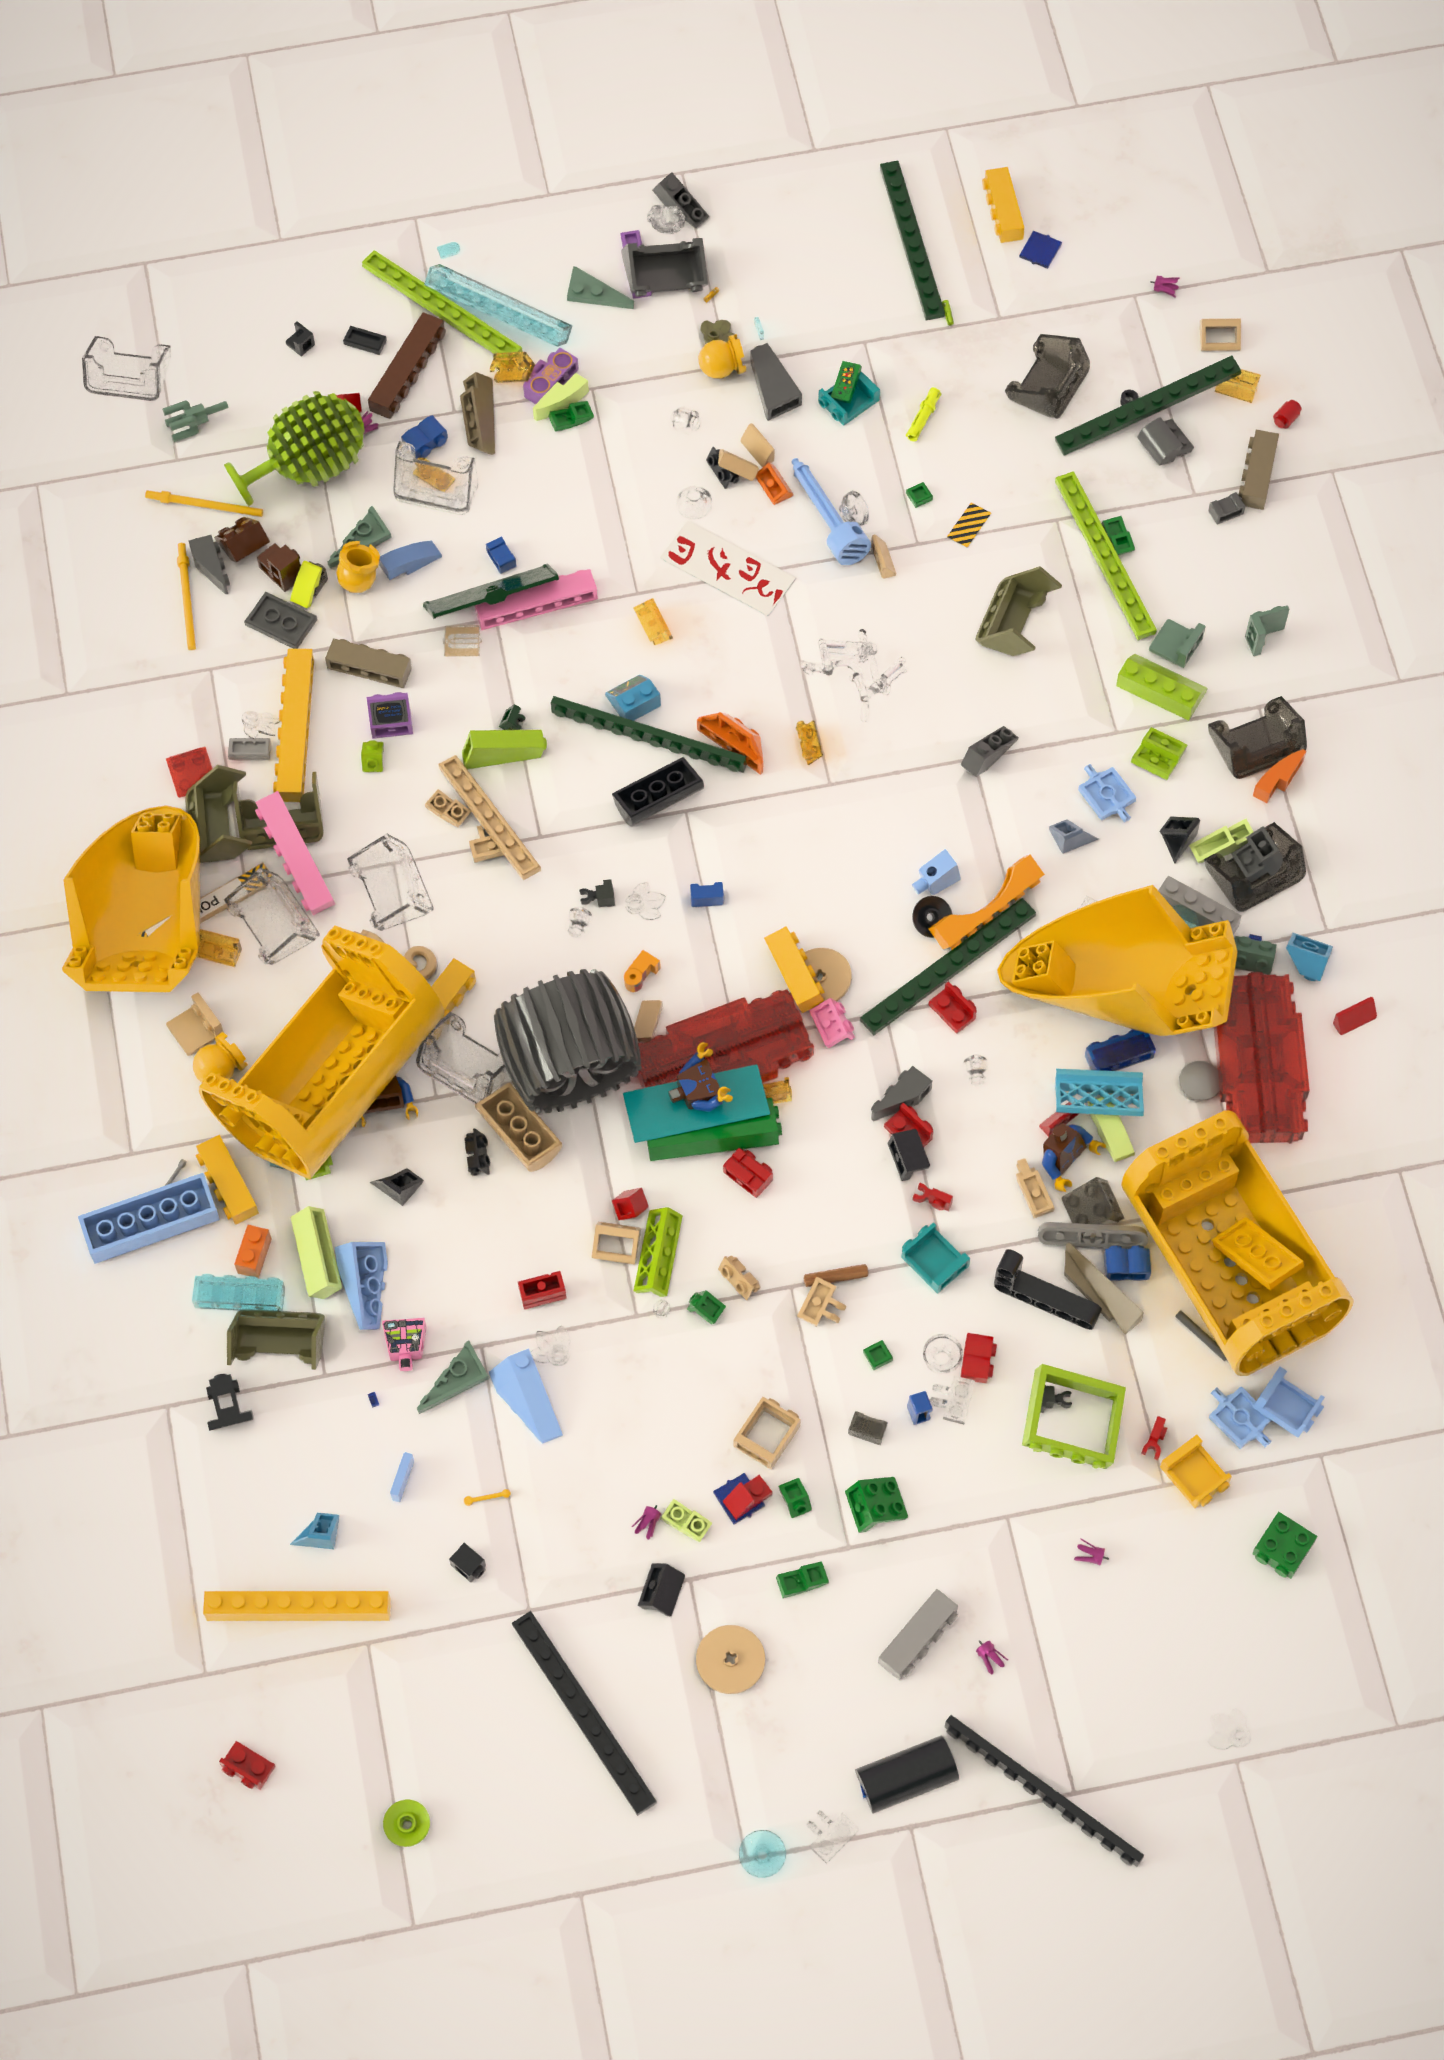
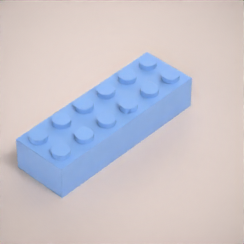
M204 1173L78 1216L94 1264L220 1220Z

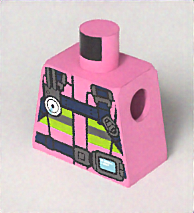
M425 1318L382 1321L390 1360L399 1361L400 1371H411L413 1369L412 1360L422 1359L426 1335Z

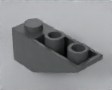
M673 172L652 189L666 207L694 228H697L709 217L707 212Z
M212 534L188 540L195 567L227 595V586H230L228 575H223L222 572L225 569L223 558H218L217 555L221 553L218 541H213Z
M1002 726L971 745L965 754L961 766L977 777L987 771L1019 737L1010 729Z
M913 1065L908 1071L904 1070L898 1078L899 1081L894 1086L888 1087L884 1094L885 1097L873 1104L871 1120L876 1121L897 1113L902 1103L911 1107L918 1105L932 1090L933 1080Z

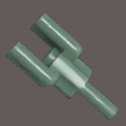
M184 400L162 408L164 416L180 410L184 412L165 419L166 426H170L171 431L189 426V429L171 435L173 441L177 442L198 434L199 429L197 425L208 422V415L229 407L227 401L204 408L202 403L191 407L190 403Z

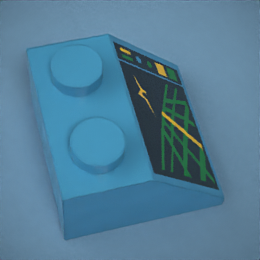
M640 674L605 693V696L619 716L633 721L661 706L659 691L649 678Z

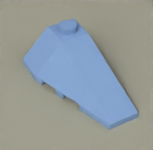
M350 1242L335 1247L338 1272L359 1329H379L383 1305L380 1301L381 1291L385 1289L383 1275L384 1271H387L388 1266L385 1242Z
M529 1348L508 1356L489 1371L497 1394L504 1399L511 1410L520 1417L527 1428L542 1444L563 1436Z

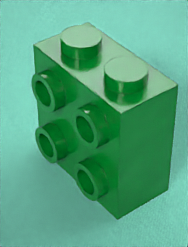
M1278 1511L1255 1546L1252 1554L1261 1564H1268L1273 1567L1278 1575L1292 1579L1318 1536Z

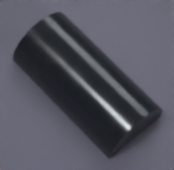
M682 757L612 793V797L624 821L629 826H633L704 789V782L688 761Z
M942 1735L855 1769L872 1814L959 1780L955 1760Z

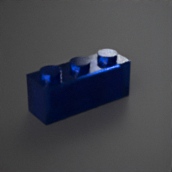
M1132 1029L1127 1034L1121 1036L1114 1035L1106 1041L1091 1043L1086 1047L1085 1058L1091 1070L1117 1071L1153 1059L1156 1048L1148 1033Z

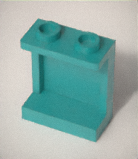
M862 371L860 372L851 403L834 400L831 397L834 386L827 391L821 388L818 392L820 406L824 409L826 408L834 420L839 421L843 426L880 401V389Z
M934 1222L930 1226L925 1225L918 1232V1236L914 1240L909 1239L902 1246L901 1258L937 1294L970 1265L971 1258L965 1252L961 1255L937 1231V1225Z

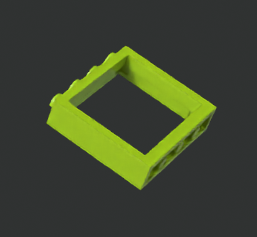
M1041 1364L1034 1371L1022 1446L1033 1449V1452L1043 1451L1050 1453V1456L1055 1458H1069L1071 1462L1076 1464L1087 1463L1095 1469H1107L1114 1463L1126 1387ZM1045 1382L1113 1400L1104 1454L1036 1435Z

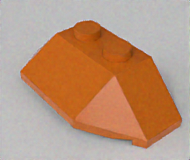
M721 712L701 716L697 719V730L723 749L746 756V765L760 775L763 773L761 738L754 729L744 726L740 719Z

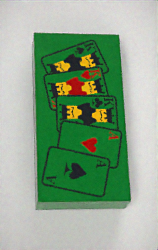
M842 361L831 394L834 400L851 403L862 369L860 364Z

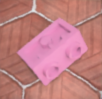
M829 998L809 1010L826 1047L830 1048L845 1038L850 1040L855 1038L852 1032L854 1027L844 1015L846 1010L840 1001L837 1002Z

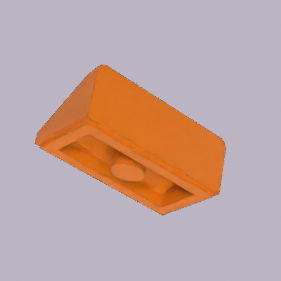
M768 462L757 472L756 479L774 505L794 495L773 464Z

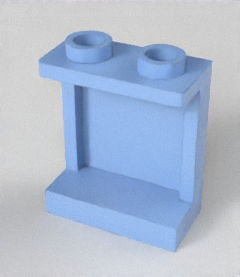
M1279 1367L1253 1408L1296 1437H1299L1303 1431L1307 1433L1313 1425L1314 1421L1311 1418L1313 1415L1318 1417L1324 1408L1321 1403L1325 1397L1321 1395L1318 1400L1314 1399L1285 1380L1283 1377L1287 1371Z

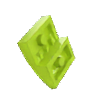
M1151 727L1132 756L1131 763L1168 780L1188 745Z

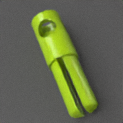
M944 300L942 305L947 325L952 326L954 321L948 300Z

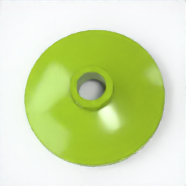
M410 1799L395 1802L388 1808L383 1819V1829L387 1838L395 1845L401 1847L417 1845L426 1837L430 1828V1817L426 1808L421 1803ZM406 1821H410L412 1823L409 1829H405L403 1827V1824Z

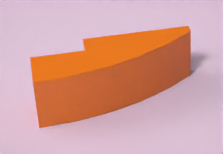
M1304 749L1299 750L1272 766L1255 785L1253 796L1268 803L1277 788L1285 792L1304 762L1307 751Z

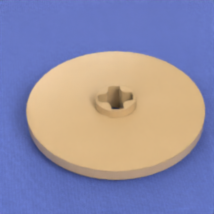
M814 948L806 951L808 959L805 960L807 966L811 965L814 969L816 976L813 979L815 983L820 982L825 991L822 994L824 1001L829 998L839 1001L847 993L852 981V972L848 961L839 952L829 948ZM818 974L823 975L822 980H817Z
M736 1625L721 1626L710 1631L700 1642L696 1654L697 1670L702 1680L713 1690L724 1694L741 1693L750 1689L760 1679L765 1667L764 1648L757 1636L748 1629ZM730 1654L731 1657L736 1656L734 1664L725 1662L727 1655Z

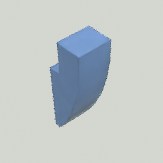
M432 540L422 541L397 548L380 556L379 566L388 579L391 580L404 572L409 575L441 558L442 554Z

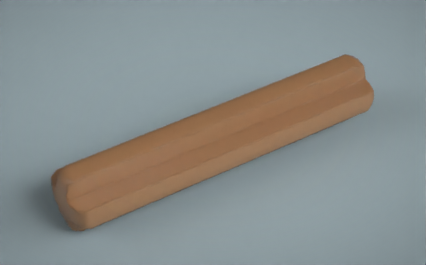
M862 1264L805 1274L803 1279L805 1286L811 1287L816 1277L829 1283L867 1277L869 1272L867 1265Z

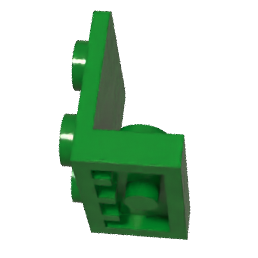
M895 1477L858 1480L845 1490L859 1533L867 1532L877 1523L900 1521L908 1518Z

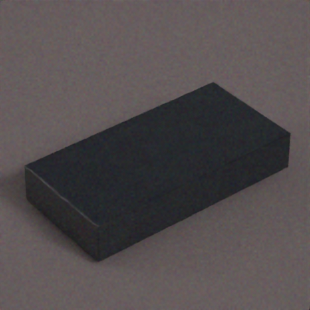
M351 325L343 339L344 345L380 355L387 341V337Z

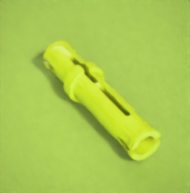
M930 388L926 399L921 402L920 410L906 433V437L910 441L915 442L918 440L929 416L935 411V405L942 395L939 389Z

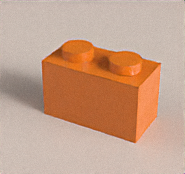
M247 1225L234 1263L238 1274L259 1279L272 1240L269 1229Z

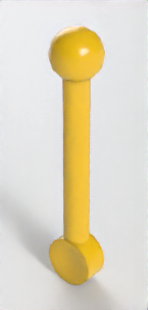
M504 1489L499 1493L474 1498L466 1496L464 1503L467 1506H471L473 1502L502 1496L508 1498L511 1492L508 1489Z

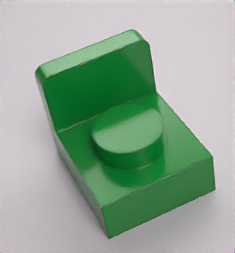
M705 1290L695 1292L689 1299L690 1305L687 1310L690 1312L695 1311L712 1325L715 1324L726 1306Z
M800 1478L778 1486L791 1518L812 1510L809 1495Z

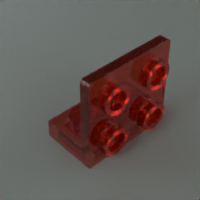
M205 746L165 758L179 798L186 796L188 789L212 770Z

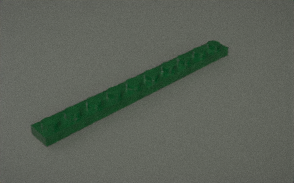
M899 161L881 163L880 171L925 320L943 318L945 316L944 308Z
M1233 355L1057 435L1055 436V442L1065 456L1241 375V368Z
M553 696L551 700V712L558 717H567L577 723L590 724L597 729L609 730L616 735L631 737L635 741H644L657 748L663 747L676 754L682 753L695 760L701 759L714 766L720 765L733 772L739 771L744 773L746 756L556 696Z
M1021 898L964 940L960 945L949 951L861 1016L860 1021L873 1036L1034 918L1036 911Z

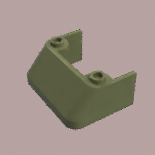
M1041 566L1005 577L997 586L975 640L984 647L1010 656L1034 651L1036 646L1021 635L1031 609L1042 606L1046 601L1047 593L1060 589L1062 584Z
M217 764L191 786L186 793V812L191 815L197 824L200 836V863L235 859L252 845L250 840L230 836L227 806L234 801L232 794L233 781L239 782L246 776L245 771Z
M312 772L313 791L304 793L300 798L301 809L288 810L305 844L320 841L324 833L317 772ZM233 781L232 794L239 837L252 841V845L247 850L274 848L273 846L276 845L274 838L269 839L264 829L267 827L265 820L260 821L255 812L258 809L256 802L250 799L241 800L238 781Z
M240 1310L236 1313L227 1330V1365H232L235 1358L241 1361L249 1360L256 1352L297 1354L304 1363L311 1364V1370H316L322 1354L325 1316L321 1313Z

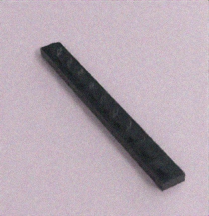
M529 1611L512 1622L513 1628L636 1815L642 1814L657 1804L647 1785L533 1613Z
M952 1715L948 1717L944 1727L952 1738L956 1740L960 1738L966 1743L965 1746L970 1751L982 1754L985 1757L984 1760L989 1765L1000 1767L1004 1770L1003 1774L1007 1778L1022 1783L1025 1791L1031 1795L1037 1794L1050 1809L1056 1808L1062 1813L1061 1816L1066 1821L1072 1824L1073 1822L1077 1823L1082 1827L1081 1831L1091 1838L1093 1836L1101 1841V1846L1110 1852L1114 1850L1120 1855V1859L1125 1864L1138 1867L1144 1857L1143 1853Z

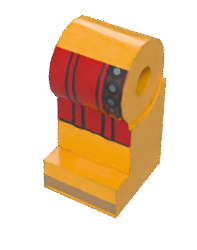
M642 950L624 974L626 989L630 992L639 991L643 986V981L650 972L657 974L661 969L660 960Z

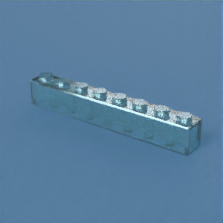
M437 264L429 267L424 285L558 347L567 344L573 325L444 265Z

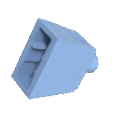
M944 849L919 869L920 879L914 882L912 887L918 895L927 889L932 895L939 893L961 880L957 863L948 851Z

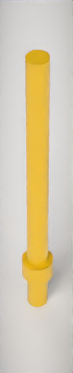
M146 490L145 498L160 500L161 503L169 504L173 502L252 516H263V509L174 495L168 491L155 492Z
M179 543L177 565L180 568L187 646L188 650H195L196 644L188 574L190 563L189 557L186 554V544Z

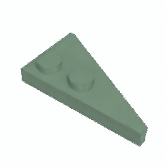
M573 266L567 292V301L634 309V300L578 267Z
M371 506L366 516L357 522L356 527L349 532L342 542L344 545L348 542L360 541V545L367 547L372 545L374 547L392 537L375 508ZM343 545L330 556V560L327 561L329 568L339 564V554Z
M469 1340L465 1342L463 1349L457 1357L452 1359L450 1366L435 1381L430 1392L422 1398L417 1407L419 1414L489 1379Z

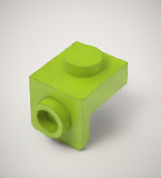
M375 740L363 742L361 751L363 772L383 771V742Z

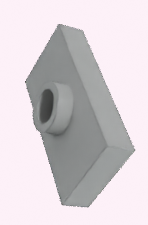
M229 738V760L270 759V738Z

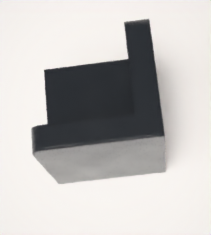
M296 321L294 323L296 332L285 342L288 347L302 357L315 345L313 333Z

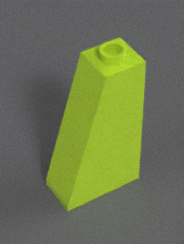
M470 730L462 749L463 764L466 769L541 758L543 751L547 748V740L543 738L542 730Z

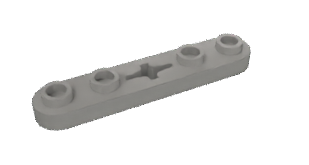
M1046 1222L1038 1228V1239L1046 1245L1066 1246L1068 1243H1071L1073 1246L1109 1248L1117 1245L1130 1249L1136 1245L1145 1247L1148 1243L1147 1231L1139 1226ZM1091 1233H1096L1095 1238H1090Z

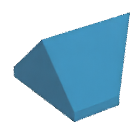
M317 1512L314 1520L290 1545L334 1550L339 1515Z

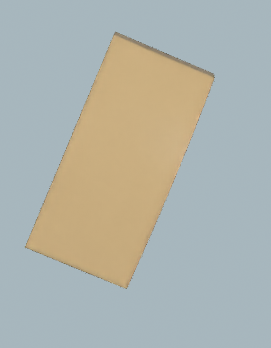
M439 789L425 803L427 809L456 827H459L471 813V810L456 799L453 801Z

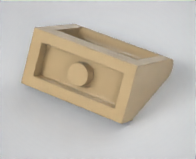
M1241 318L1200 320L1201 351L1241 350ZM1206 329H1235V343H1206Z
M598 1221L595 1227L592 1258L635 1265L642 1228ZM601 1234L634 1239L632 1255L599 1251Z

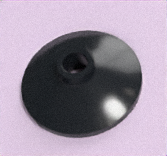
M938 896L924 897L916 903L913 909V924L920 934L925 937L934 938L929 928L943 917L951 915L952 910L949 904ZM928 914L932 915L931 921L927 919Z

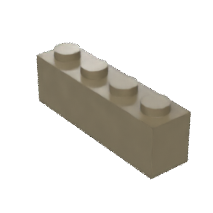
M1256 429L1254 437L1250 436L1248 448L1252 450L1251 453L1246 455L1245 465H1248V469L1243 470L1241 481H1245L1244 486L1240 485L1238 494L1242 498L1241 500L1245 507L1264 510L1279 433Z
M333 638L325 657L327 669L403 689L412 669L410 658L403 654L389 653L384 649H373L364 644L350 643L345 639L338 640Z

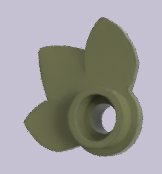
M721 319L715 323L705 320L700 327V331L704 334L705 344L712 340L728 342V337L734 335V333L730 332L731 324L728 320Z

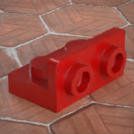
M949 981L945 984V989L928 1003L956 1034L976 1019L977 1008L971 1000H967L962 995L961 990L956 985L953 986Z
M904 1103L900 1105V1110L884 1123V1128L891 1134L916 1129L923 1147L933 1140V1127L926 1120H921L916 1110Z
M235 1741L225 1758L219 1760L220 1765L223 1767L221 1771L232 1778L234 1775L242 1779L241 1783L250 1789L256 1787L261 1790L276 1767L274 1763L238 1741Z

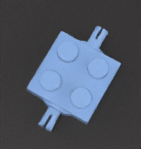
M1091 764L1085 766L1084 770L1090 778L1085 783L1079 785L1078 790L1102 821L1113 814H1118L1123 822L1129 821L1131 816H1129L1125 808L1136 802V796L1115 768L1111 767L1106 771L1097 773Z
M1242 1386L1227 1396L1218 1387L1210 1393L1220 1403L1208 1418L1239 1449L1254 1439H1257L1264 1448L1272 1442L1263 1433V1429L1272 1420L1253 1408L1256 1400Z

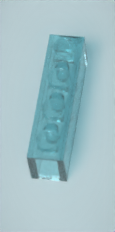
M202 1274V1276H195L192 1302L195 1308L283 1311L286 1288L284 1282L275 1277L265 1280L254 1276L237 1278L233 1275L215 1277L212 1274Z

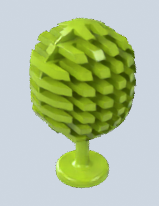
M312 391L314 397L305 395L302 397V400H296L291 403L290 407L281 409L282 414L280 416L275 413L273 416L274 425L267 431L269 436L267 445L269 460L243 475L237 473L232 463L227 462L224 464L225 469L248 507L254 503V500L247 487L274 470L286 479L295 480L297 485L308 482L311 483L312 487L319 486L318 481L326 483L330 481L329 478L337 477L343 470L347 471L350 469L349 465L352 461L356 465L359 460L357 454L364 446L363 436L365 433L364 423L357 408L347 400L344 401L337 398L335 393L323 396L319 391Z

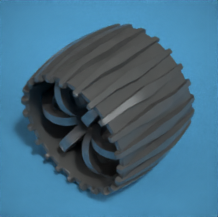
M581 969L580 974H574L573 971H569L566 977L559 978L558 975H554L552 981L544 984L540 980L538 981L539 986L529 989L528 986L523 988V994L519 996L517 994L511 995V1001L509 1003L507 1001L502 1002L501 1008H497L495 1011V1032L505 1068L514 1087L530 1111L541 1113L544 1110L547 1114L551 1113L552 1109L555 1108L558 1112H562L564 1107L569 1105L573 1109L577 1108V1103L585 1100L588 1104L592 1103L591 1098L598 1095L604 1098L607 1096L606 1091L612 1088L614 1091L619 1090V1084L622 1082L628 1084L631 1081L630 1076L636 1077L638 1071L642 1068L638 1039L631 1017L617 989L603 971L598 972L596 969H592L588 973L586 969Z

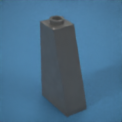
M765 343L751 350L750 362L767 421L801 406V391L769 344Z

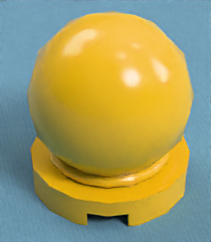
M737 334L730 335L728 342L712 340L700 350L698 356L699 366L706 375L713 379H722L729 376L733 370H736L738 374L746 372V365H743L741 361L744 353L740 340L737 339Z
M352 541L343 545L339 554L340 562L336 572L338 582L342 588L350 593H362L371 588L376 580V569L380 559V554L372 545H369V547L360 545V541Z
M223 1032L214 1037L216 1044L204 1046L194 1056L193 1071L201 1083L204 1082L211 1072L216 1075L219 1073L229 1080L233 1076L235 1068L241 1071L248 1066V1063L244 1062L246 1058L235 1043L230 1045L225 1040L228 1036Z

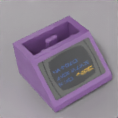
M395 692L388 695L376 694L367 697L372 739L413 734L408 692Z

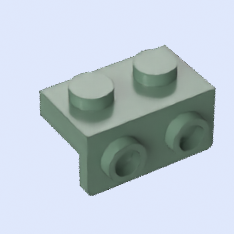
M1235 936L1234 940L1238 951L1235 968L1270 975L1277 944H1272L1269 941L1253 940L1246 936Z

